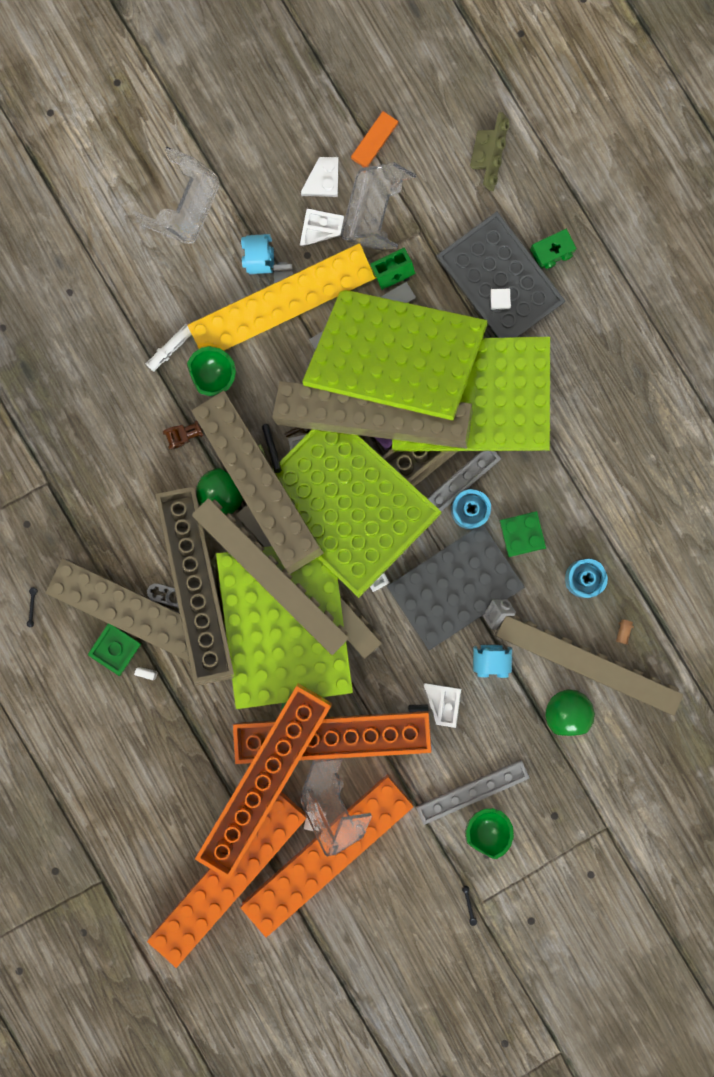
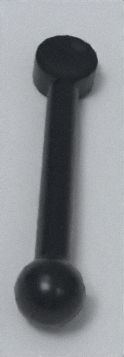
M30 588L29 590L31 601L29 621L26 623L29 628L34 626V600L38 592L36 588Z
M463 886L462 891L465 893L470 914L469 923L471 926H475L477 920L473 915L468 893L470 888Z

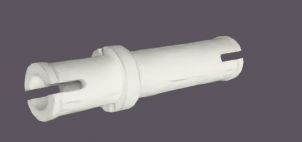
M187 324L163 347L158 348L154 356L145 363L153 372L162 363L168 361L172 353L192 335Z

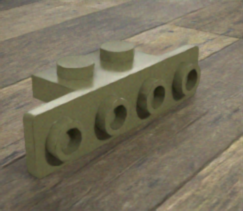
M503 112L498 113L495 130L477 131L470 163L472 169H486L483 185L489 191H494L495 185L498 182V170L502 164V152L506 145V133L510 126L509 119Z

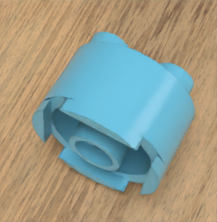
M270 234L247 235L241 238L242 249H245V256H242V266L246 268L247 273H273L271 268L274 265V249L269 246V242H272Z
M468 489L461 492L451 505L453 520L464 529L480 527L488 520L491 513L489 498L478 490ZM467 505L475 507L474 514L467 512Z
M593 559L575 561L568 567L565 574L567 589L573 595L581 598L597 596L604 591L608 581L607 573L602 564ZM587 575V578L590 579L589 582L584 583L582 577Z
M481 645V649H478L477 646H474L473 671L477 673L478 677H489V674H497V677L500 678L509 677V673L512 672V648L508 647L507 650H504L502 645Z

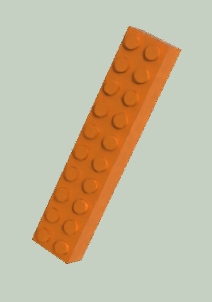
M299 683L297 684L195 860L225 878H231L332 705L331 702Z
M429 711L325 717L300 760L431 753ZM276 720L233 724L235 764H246L253 761Z
M387 774L331 823L323 833L314 838L245 899L240 908L267 938L414 807L413 803Z
M281 791L231 878L227 879L209 868L153 932L147 942L177 968L307 819V814Z

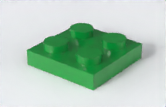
M537 511L499 520L508 557L546 549Z
M108 623L88 653V656L118 676H121L142 643Z

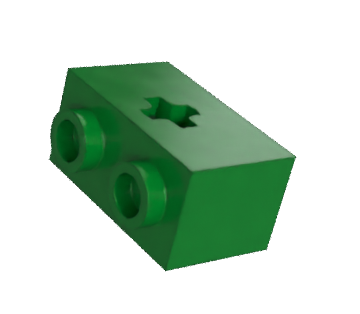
M566 228L532 244L530 252L539 267L547 270L554 267L556 262L560 260L564 262L571 259L577 248Z
M405 247L370 264L381 290L416 274Z

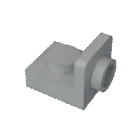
M278 262L277 265H273L274 283L293 274L292 264Z
M507 599L492 600L483 617L491 630H497L506 616H514L516 611Z

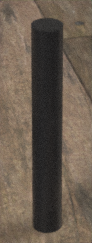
M269 424L262 425V430L275 473H280L282 468Z

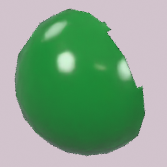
M202 347L191 355L187 363L191 380L200 394L215 396L222 391H227L234 382L236 374L234 361L229 354L220 348Z
M221 468L206 472L196 486V498L199 506L208 498L211 501L215 499L223 507L221 511L225 515L235 512L244 500L230 475Z
M567 689L558 692L550 699L546 707L545 717L549 728L554 734L575 736L589 732L594 724L595 712L593 704L586 695L578 690Z
M494 808L482 809L474 813L468 820L465 828L466 843L492 859H498L505 855L511 847L514 838L510 819L502 811Z

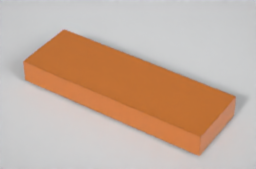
M382 111L352 154L351 159L367 169L398 125V121Z

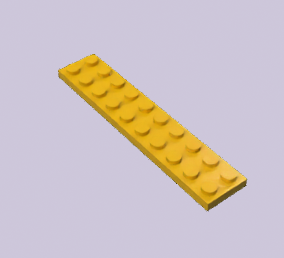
M358 243L187 324L199 349L211 346L224 351L338 297L341 291L353 290L374 280L375 277L361 244Z

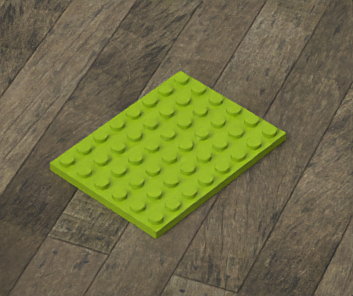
M348 290L341 291L306 371L303 385L454 420L487 327V320Z
M550 337L482 338L460 400L462 403H471L473 409L467 449L392 440V450H550Z
M312 429L280 461L282 471L276 473L324 552L317 558L358 598L442 514L433 503L358 435Z
M263 547L264 550L262 552L267 557L271 555L278 562L276 566L281 571L285 569L273 547ZM228 552L216 553L227 643L234 672L232 682L236 709L286 703L298 683L321 697L353 693L346 642L331 655ZM318 558L291 573L292 578L290 580L295 585L299 583L306 590L304 594L309 599L313 597L320 604L318 608L323 613L325 611L330 613L334 618L332 622L337 627L339 625L344 627L338 578Z

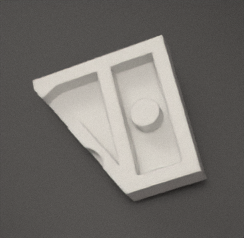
M319 157L301 190V196L338 197V157Z
M307 209L300 246H307L341 236L344 216Z
M424 683L436 725L456 728L462 689Z

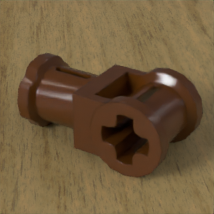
M198 421L186 427L182 424L163 431V435H166L169 443V450L184 446L190 442L189 439L204 436Z

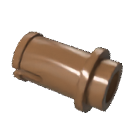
M622 619L621 623L619 622L620 628L616 642L628 645L631 628H634V626H632L633 622Z

